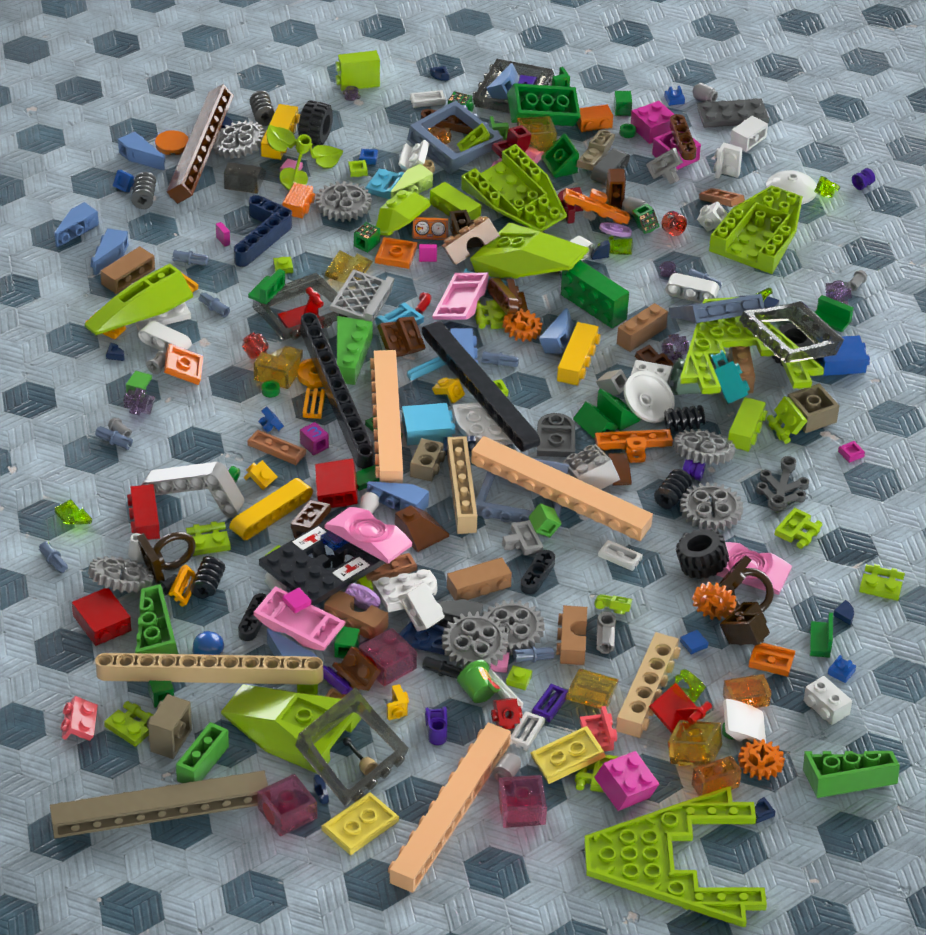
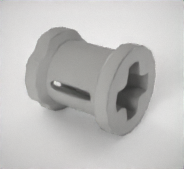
M158 351L156 356L146 363L151 373L159 374L165 366L166 352Z

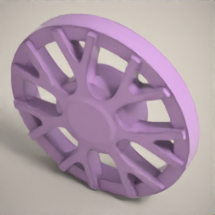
M604 222L599 227L602 232L612 236L630 237L632 234V230L629 227L617 223Z
M350 584L346 588L345 593L354 597V605L366 611L371 605L377 608L380 607V598L371 589L360 584Z

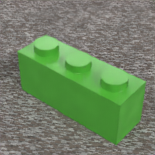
M211 722L206 726L176 763L178 782H195L205 778L229 747L228 729Z

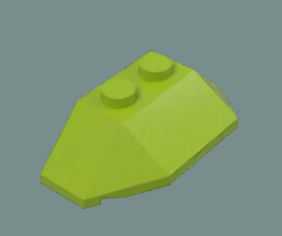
M406 190L397 192V195L387 200L379 210L376 227L380 228V235L389 236L393 234V231L399 230L412 222L431 206L430 200L415 192H408Z

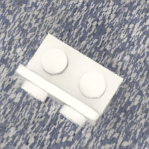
M423 140L420 144H415L413 148L407 143L404 144L398 163L399 166L406 171L418 164L423 165L429 143Z
M724 142L720 148H717L715 152L717 161L714 165V171H716L715 178L718 179L721 174L739 177L743 148Z

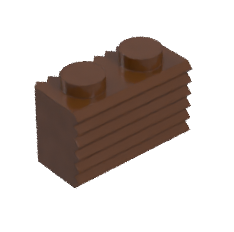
M608 169L606 184L608 199L606 204L622 209L626 187L625 170Z

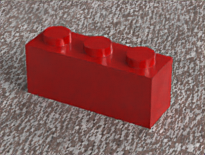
M154 484L130 486L131 494L127 495L128 506H132V508H129L130 520L134 519V521L130 522L131 532L144 533L147 540L160 539Z

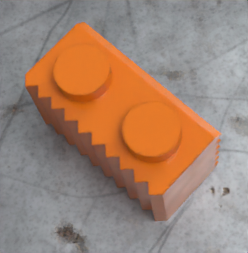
M608 104L579 108L581 117L576 123L581 132L613 127V114Z
M293 183L282 203V206L292 211V217L303 219L305 213L308 214L311 203L315 201L313 186Z

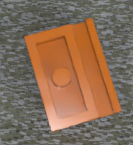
M761 643L754 646L748 667L788 677L796 651Z

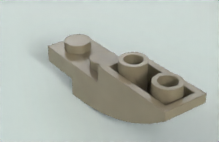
M599 130L589 142L588 149L577 160L576 167L592 171L608 154L615 134L607 130Z

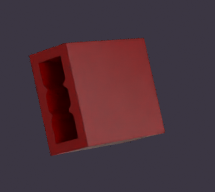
M353 458L315 464L318 502L330 504L331 508L358 504L357 477Z
M103 588L72 601L73 617L95 646L132 631L130 615L109 588Z

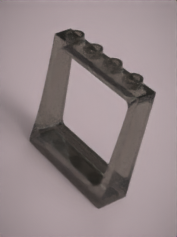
M496 59L494 64H490L489 72L484 74L483 82H479L478 90L473 92L474 105L479 108L510 113L508 100L487 97L489 94L487 87L511 63L518 75L537 77L535 85L552 86L553 69Z
M317 273L285 284L266 305L253 300V309L263 317L283 341L290 338L292 340L298 339L301 336L300 324L291 328H285L269 307L305 294V290L308 287H312L314 291L319 292L331 303L338 293ZM333 311L317 318L321 327L328 328L333 322L337 321V316L347 318L348 316Z
M802 301L777 307L743 311L739 319L743 327L748 328L754 337L760 339L763 345L768 347L784 363L836 355L844 341L836 331ZM791 321L815 344L791 349L762 322Z
M354 688L301 731L295 744L345 807L351 801L356 802L362 798L364 790H372L378 783L377 779L380 777L385 779L390 774L391 768L394 765L399 767L404 762V756H406L409 749L375 712L357 688ZM355 712L394 752L352 788L347 789L314 744L351 713Z

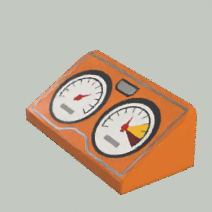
M416 217L413 220L412 238L447 239L448 219Z

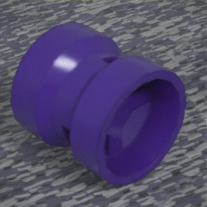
M865 168L860 173L854 174L851 181L856 189L862 190L867 185L874 183L876 177L871 169Z
M686 459L683 470L695 480L701 481L706 464L694 463L693 460Z

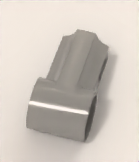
M609 611L601 612L598 615L596 650L603 654H609V652L614 651L616 616Z

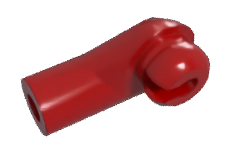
M425 292L420 294V302L415 308L420 314H423L432 300V296Z

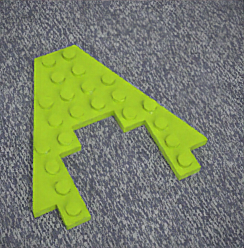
M738 297L704 299V300H703V303L714 302V301H720V300H726V299H732V298H738ZM759 313L697 323L681 373L680 384L698 383L702 394L720 393L721 386L710 359H712L711 354L716 355L720 353V350H723L726 354L724 347L757 346L760 356L779 355L793 389L811 388L812 380L810 376L823 375L824 368Z
M731 786L584 836L586 876L740 927H746L745 911H766L767 907L765 887H698L697 870H675L672 841H693L692 824L756 823L754 802H733Z

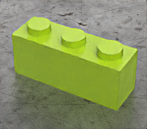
M443 182L430 190V204L446 215L450 216V211L467 210L470 220H475L481 216V204L448 183Z
M744 397L728 435V440L735 444L736 449L749 452L751 446L756 444L757 433L761 432L762 421H766L768 411L765 410L766 402Z

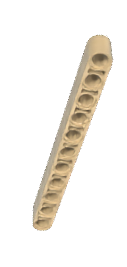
M101 653L95 658L97 678L102 681L149 682V680L193 683L315 685L323 681V661L318 657Z

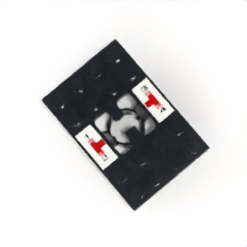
M340 513L259 559L260 567L291 591L300 588L312 600L311 605L313 606L386 564L384 561L325 529V524ZM329 543L337 545L332 548L334 555H326L325 545ZM345 555H350L353 557L352 559L345 562ZM331 561H332V568H335V569H333V570H331V571L326 570L325 568H331Z

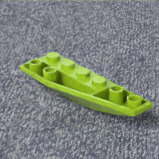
M169 263L124 289L100 308L84 326L93 334L99 335L163 314L193 298V293L181 271Z

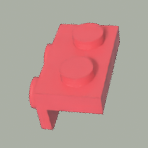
M77 696L70 703L67 702L63 709L65 717L61 724V730H63L62 739L66 740L70 734L90 741L94 737L98 705Z
M606 706L601 707V714L580 717L581 728L585 726L589 728L603 751H613L614 742L617 741L616 729H612V715L607 712Z

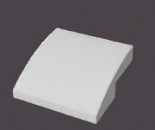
M725 699L723 707L726 733L739 742L748 739L753 743V740L756 739L758 743H761V740L764 739L766 743L763 712L746 703Z

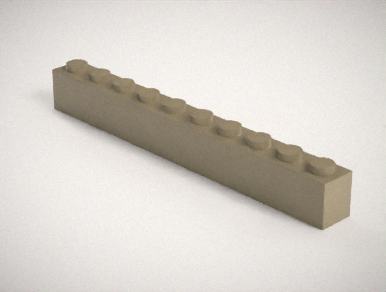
M265 770L50 804L54 839L263 805V803L270 804L269 787Z

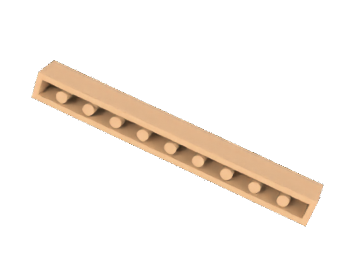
M396 350L374 351V358H370V369H374L371 370L372 404H376L372 405L373 416H376L373 417V428H377L374 429V441H376L374 442V453H378L375 454V465H379L375 466L376 478H379L380 482L403 483Z
M485 436L472 449L471 463L475 466L498 475L511 483L522 486L546 499H550L578 514L593 519L595 522L606 525L612 530L621 532L630 538L641 542L652 526L653 513Z
M489 722L484 729H480L475 743L470 744L465 758L462 757L460 759L457 770L451 772L446 786L441 787L436 801L431 802L426 816L423 815L421 817L416 831L413 830L411 832L406 846L403 845L401 847L398 858L389 865L390 884L412 893L415 891L492 774L494 768L509 748L511 731Z

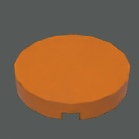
M164 131L155 139L156 149L165 155H171V153L178 155L183 153L189 138L180 131Z

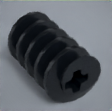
M686 406L682 410L679 407L675 408V410L669 408L667 411L665 410L664 422L666 429L671 431V426H673L675 431H678V427L681 426L682 430H685L686 425H688L691 430L693 429V424L696 425L697 429H700L701 423L705 425L703 406H690L689 409Z
M674 469L654 493L656 503L662 508L671 509L678 503L686 489L692 485L693 480L691 476L684 470Z
M212 556L203 557L191 584V593L199 599L213 596L225 571V564Z

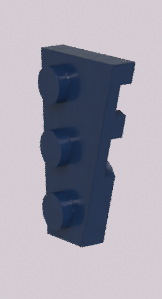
M410 621L394 638V644L445 655V649H442L444 627L435 623L428 629L417 632L414 624Z

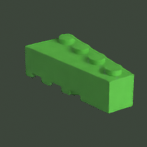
M337 316V365L345 383L355 385L373 339V322Z
M161 584L141 589L140 616L138 617L139 627L135 653L179 654Z
M804 751L803 771L817 798L898 784L900 764L893 751H864V754H857L853 751H844V754H832L831 751H823L822 754H812V751Z

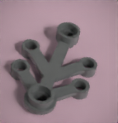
M785 456L781 459L782 475L780 482L772 476L770 470L764 469L760 472V480L763 482L757 484L756 492L766 496L768 507L773 511H783L787 508V504L794 501L801 503L806 498V493L803 490L809 487L808 478L801 477L797 481L787 484L790 473L796 468V459L791 456ZM765 482H768L777 493L773 494ZM798 488L801 489V490H796L794 494H791V495H788V496H785V497H784V494H785V493H788V492L793 491V490L798 489Z

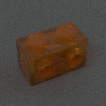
M764 674L724 680L723 697L724 699L736 700L755 708L770 705L771 690Z
M731 755L695 767L693 769L692 786L699 796L727 786H731L732 790L739 787L742 770Z

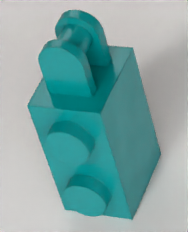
M720 350V353L716 355L711 354L716 367L714 371L727 405L749 395L747 391L750 388L747 381H742L740 374L742 370L739 364H735L734 361L728 362L723 350ZM724 360L725 365L719 367L717 362Z

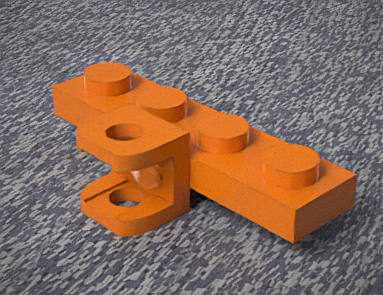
M565 188L563 200L569 205L574 206L576 204L585 211L596 212L600 217L612 218L618 224H628L630 220L629 212L606 204L608 198L604 192L591 189L590 196L588 197Z
M670 429L595 433L596 445L601 450L625 449L630 463L645 462V449L647 447L663 448L673 444Z

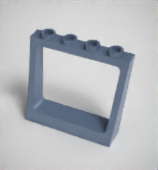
M454 101L410 125L407 140L413 145L420 144L423 140H426L429 143L427 156L446 172L452 174L462 166L492 151V144L502 141L503 137L498 130L494 131L487 122L481 121L476 113H471L466 105H461ZM450 115H455L473 130L483 123L490 133L489 140L460 153H455L427 130Z
M754 294L708 303L700 302L670 307L669 312L671 318L702 323L765 312L762 294Z
M535 459L563 473H569V464ZM487 471L476 499L477 515L485 519H501L503 522L530 520L529 515L533 512L532 510L485 502L494 478L498 476ZM556 503L555 511L560 518L562 506Z

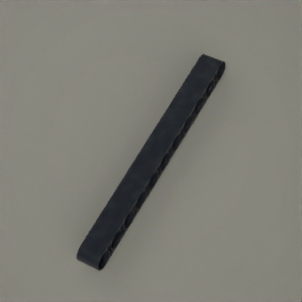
M305 313L301 316L300 333L347 445L359 468L371 467L374 453L371 441L317 316L313 313Z
M437 321L423 326L422 335L426 342L521 452L539 446L540 437L536 430L441 321Z

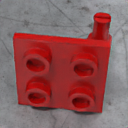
M308 287L305 290L309 296L306 305L277 314L280 321L294 338L301 336V316L305 313L315 314L321 327H326V323L319 316V308L324 305V302L320 299V295L314 292L312 287Z
M675 683L648 707L672 735L677 738L688 727L695 724L697 720L703 719L706 716V712L712 708V705L706 701L702 706L697 707L678 684Z

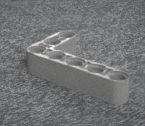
M219 462L152 470L141 484H154L155 495L209 489L222 513L232 518L238 514L244 504V497L225 465Z

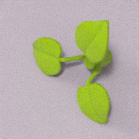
M268 125L266 136L271 148L284 152L287 148H293L296 145L295 148L299 153L295 169L290 167L284 168L279 175L281 184L287 190H290L295 182L307 185V173L298 171L302 154L310 150L311 157L322 168L334 167L343 154V150L327 145H317L312 149L313 144L308 135L302 134L298 139H295L294 134L290 130Z

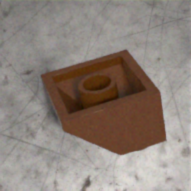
M410 505L395 513V526L411 540L412 547L416 552L449 537V533L427 511Z

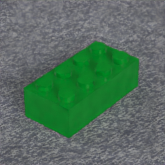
M514 83L507 93L512 123L574 126L581 117L576 87Z
M581 260L572 269L562 270L561 295L612 329L627 320L628 290Z

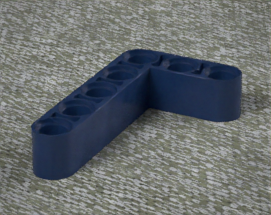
M253 195L249 198V215L263 223L234 246V263L236 266L245 267L292 228V211L289 208L260 195Z

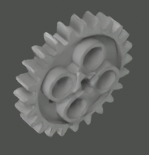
M247 120L243 123L238 121L237 124L232 122L231 126L225 125V129L220 128V132L213 145V151H215L216 155L219 154V157L224 156L225 159L229 156L231 159L235 156L240 158L241 155L246 157L247 153L253 154V150L258 151L257 147H261L265 130L258 122L253 123V121L247 123Z
M336 181L335 185L330 183V187L324 185V189H319V193H316L317 197H315L316 209H318L319 213H323V217L328 215L329 220L335 218V221L341 219L342 222L345 219H348L350 222L351 218L358 220V216L363 217V213L368 214V210L371 209L372 198L371 194L368 193V189L364 190V186L359 187V183L352 185V182L346 184L345 181L342 184Z
M692 429L690 432L684 430V433L679 432V435L676 434L673 446L676 453H681V457L686 456L687 460L693 459V462L700 461L701 464L708 463L709 465H711V462L716 465L719 462L725 464V461L730 462V459H733L735 454V444H732L728 437L722 438V434L715 435V432L708 433L707 430L704 432L700 429L696 432Z
M709 482L706 483V486L699 483L698 488L692 485V490L686 489V493H683L680 501V512H682V517H686V522H692V527L699 525V530L705 527L706 530L710 528L717 530V528H720L724 531L725 526L731 529L732 524L737 525V520H741L743 502H741V496H737L736 491L731 492V487L725 489L724 484L719 487L716 482L713 486Z
M104 556L103 558L97 557V560L93 559L88 570L89 578H93L92 581L98 582V585H104L105 588L110 587L113 591L118 589L120 592L127 591L128 593H131V591L138 593L143 588L151 587L154 577L148 567H143L144 564H137V561L131 562L128 558L126 560H123L122 557L117 559L114 556H111V558Z
M511 599L510 603L507 604L503 600L502 605L496 602L495 608L489 606L488 612L483 611V615L487 613L488 619L494 616V623L501 621L500 627H505V633L508 634L507 651H509L510 655H513L514 649H528L529 646L535 647V643H540V637L544 636V618L541 617L540 611H536L535 606L529 608L528 602L521 605V600L516 604Z
M469 611L467 617L461 613L460 619L453 617V623H447V628H444L442 635V649H445V656H449L450 662L456 660V667L463 664L464 669L474 661L484 660L490 669L491 663L497 666L498 660L502 661L503 655H506L508 634L505 633V627H500L501 621L494 623V616L488 619L487 613L480 616L479 611L476 612L475 616H472Z

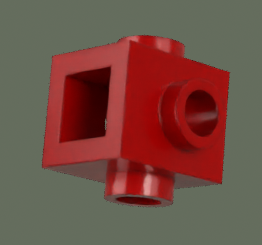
M517 698L493 700L494 710H491V718L493 722H496L497 726H502L504 729L515 728L514 724H520L522 709L521 706H518Z

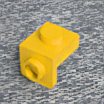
M445 377L438 380V384L432 388L434 395L447 394L451 403H456L465 395L459 379H448Z
M262 460L257 465L253 463L246 469L248 473L244 476V479L247 480L251 477L264 490L278 476Z
M400 684L392 686V702L387 704L386 717L388 720L408 716L409 698L407 692H403Z

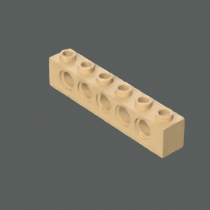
M467 436L447 437V457L457 534L477 533V510Z
M655 632L617 717V732L640 738L643 730L647 731L650 722L648 718L654 715L648 706L662 695L661 689L667 685L669 677L667 675L672 673L675 664L674 659H678L681 648L678 647L679 638Z

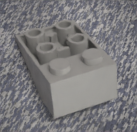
M596 444L589 445L583 451L577 454L573 453L562 461L563 464H569V473L572 477L600 490L620 480L612 460Z

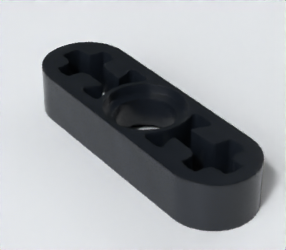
M542 550L538 553L521 579L520 589L524 594L532 595L539 590L555 565L554 552ZM535 570H540V571H542L543 573H542V574H535V573H533V571H535Z
M259 593L253 596L238 626V636L241 640L252 641L256 638L263 623L258 619H250L249 617L254 615L258 604L263 602L268 596L267 594Z

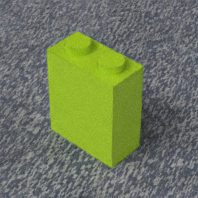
M377 50L338 55V61L335 62L338 75L335 76V79L341 91L380 87V58Z

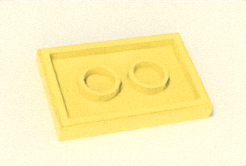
M587 726L530 752L532 759L548 784L606 757L603 749Z
M369 792L324 823L322 831L351 856L399 822V816Z

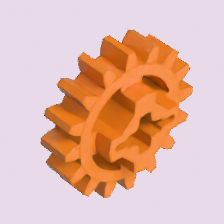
M520 308V311H517L516 314L504 316L502 327L505 328L504 332L509 333V337L514 336L516 341L521 339L524 342L527 339L531 342L532 338L536 340L540 336L542 323H540V318H535V313L530 314V310L523 312V309Z
M708 582L707 586L702 583L700 587H696L692 597L694 601L693 606L698 607L697 612H704L703 616L709 615L712 620L714 617H717L718 620H721L722 616L727 618L735 610L737 602L735 601L736 596L731 595L732 590H725V585L719 587L717 582L715 585Z
M754 739L753 744L746 742L745 747H741L738 755L739 768H743L744 774L749 772L750 778L757 776L758 780H761L762 777L769 780L770 775L777 777V772H782L785 758H783L784 752L779 751V746L773 747L772 741L766 744L764 739L761 740V743Z

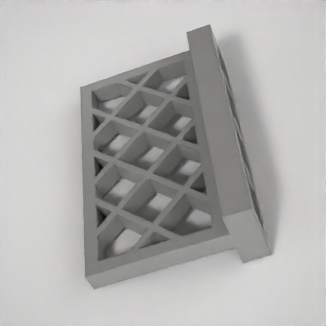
M353 269L330 305L329 310L353 319L374 322L391 294L395 278L388 276L386 280H382ZM354 294H361L362 296L356 297ZM349 295L351 298L345 299L343 296ZM355 303L356 306H350L349 304ZM360 310L362 314L356 313L354 311Z

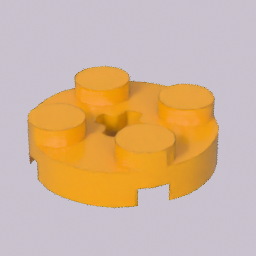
M306 359L301 362L298 369V380L307 388H310V390L323 387L312 359Z

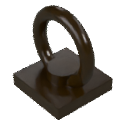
M186 532L170 533L162 537L153 548L144 533L136 536L144 564L149 568V571H152L156 584L160 580H165L162 570H173L183 566L191 559L196 548L194 538ZM174 540H184L187 542L188 548L183 556L172 562L164 561L160 551L166 544Z
M745 555L734 564L719 582V587L725 585V590H732L731 595L736 596L735 589L743 582L746 576L757 577L763 582L766 589L765 599L760 604V608L764 612L772 603L774 596L773 585L764 572L755 568H746L752 560ZM737 598L735 599L737 602L735 609L741 604Z

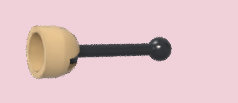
M348 737L344 738L343 744L348 746L360 759L359 767L361 772L365 776L374 774L378 769V764L370 757L363 758L351 744V739Z

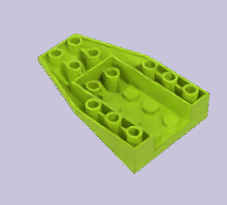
M516 144L502 151V161L480 173L476 168H473L461 176L462 190L493 210L530 229L543 232L567 217L548 175Z
M771 185L734 206L711 234L709 251L773 274L797 232L803 196Z
M508 223L498 232L499 237L484 245L470 260L475 273L488 272L490 277H512L516 279L570 270L579 260L583 259L584 255L589 252V248L537 230Z
M242 684L222 709L221 714L265 752L320 774L330 762V749L344 730L352 732L362 719V702Z

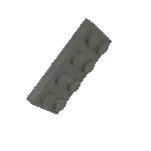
M753 98L697 103V110L704 128L738 126L751 116L769 123V116L762 99Z

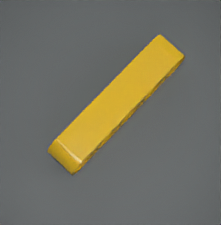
M295 478L234 517L229 528L243 540H248L306 503L312 497L313 489L299 478Z

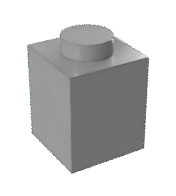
M622 369L606 372L596 383L599 388L613 395H618L624 391L627 378Z

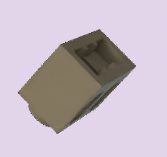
M421 438L410 462V477L433 481L434 476L439 474L440 463L444 462L446 451H443L442 442Z

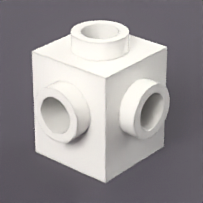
M717 201L709 206L705 205L702 207L697 220L708 232L716 229L728 213Z

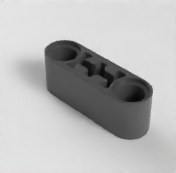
M613 148L593 168L590 176L591 180L606 185L607 170L624 169L629 163L630 155Z

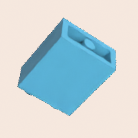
M447 403L402 406V423L407 446L419 445L421 438L443 443V437H452V434H455V424L451 423L453 420L452 410H448Z

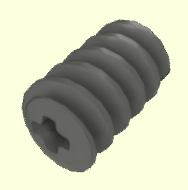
M256 91L249 99L255 121L259 125L268 126L275 113L270 96L266 91Z
M141 172L134 179L131 201L139 209H148L153 204L156 177L152 173Z

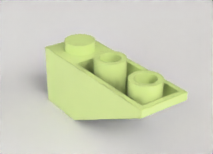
M422 164L407 169L391 190V199L401 190L419 194L432 188L433 173Z

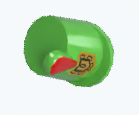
M484 660L470 663L460 672L457 678L459 685L474 703H483L500 690V687L492 681L488 673L489 665Z

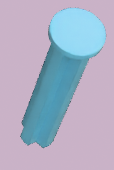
M438 356L408 370L407 377L412 381L446 364Z

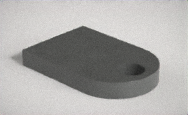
M550 413L542 416L537 424V433L540 437V445L537 446V456L567 457L575 453L574 421L569 416L561 413Z

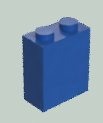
M860 335L818 338L816 356L819 364L824 368L823 376L866 373L867 365H870V356L866 354V345L864 342L862 343Z

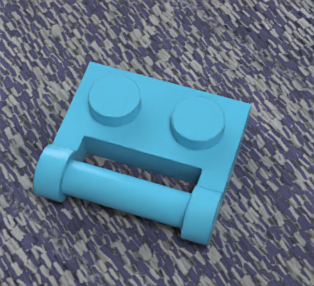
M379 168L365 187V190L368 189V193L371 195L391 199V190L403 176L404 172L395 173Z
M402 303L398 308L384 316L376 317L375 322L378 326L380 323L395 322L398 318L414 316L418 326L424 322V316L408 304Z

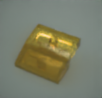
M339 250L324 276L345 283L353 269L366 274L373 261L358 253L355 257H352Z
M579 669L571 683L566 699L599 709L602 706H606L607 709L611 702L612 694L618 686L619 679Z

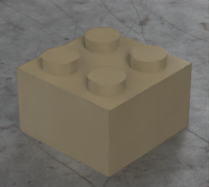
M820 383L811 386V388H804L787 395L807 419L806 424L802 427L805 433L837 423L839 405Z
M167 694L163 702H159L157 711L154 716H150L147 722L150 752L174 759L192 731L190 701Z

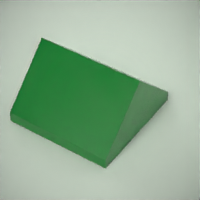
M564 133L541 156L555 178L578 173V167L576 166L579 153Z
M601 388L599 389L597 408L619 426L617 428L619 431L642 420L620 398Z

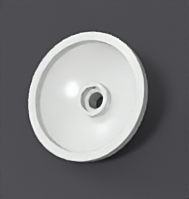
M780 171L769 177L766 182V188L772 185L803 196L802 204L812 201L817 194V185L814 180L798 171Z
M638 371L632 374L625 382L624 397L631 411L642 420L659 423L664 421L665 410L667 411L669 408L674 410L675 400L673 392L666 381L657 374L649 371Z

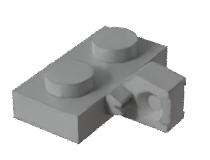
M672 148L647 163L646 166L653 179L662 175L664 178L667 177L670 184H673L680 180L676 173L678 171L676 167L682 164L683 161L676 148Z
M530 520L512 523L511 531L513 534L503 536L502 546L504 550L521 548L524 556L536 554L543 550V545Z

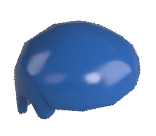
M204 631L195 637L192 652L198 655H220L224 650L223 638L216 632Z

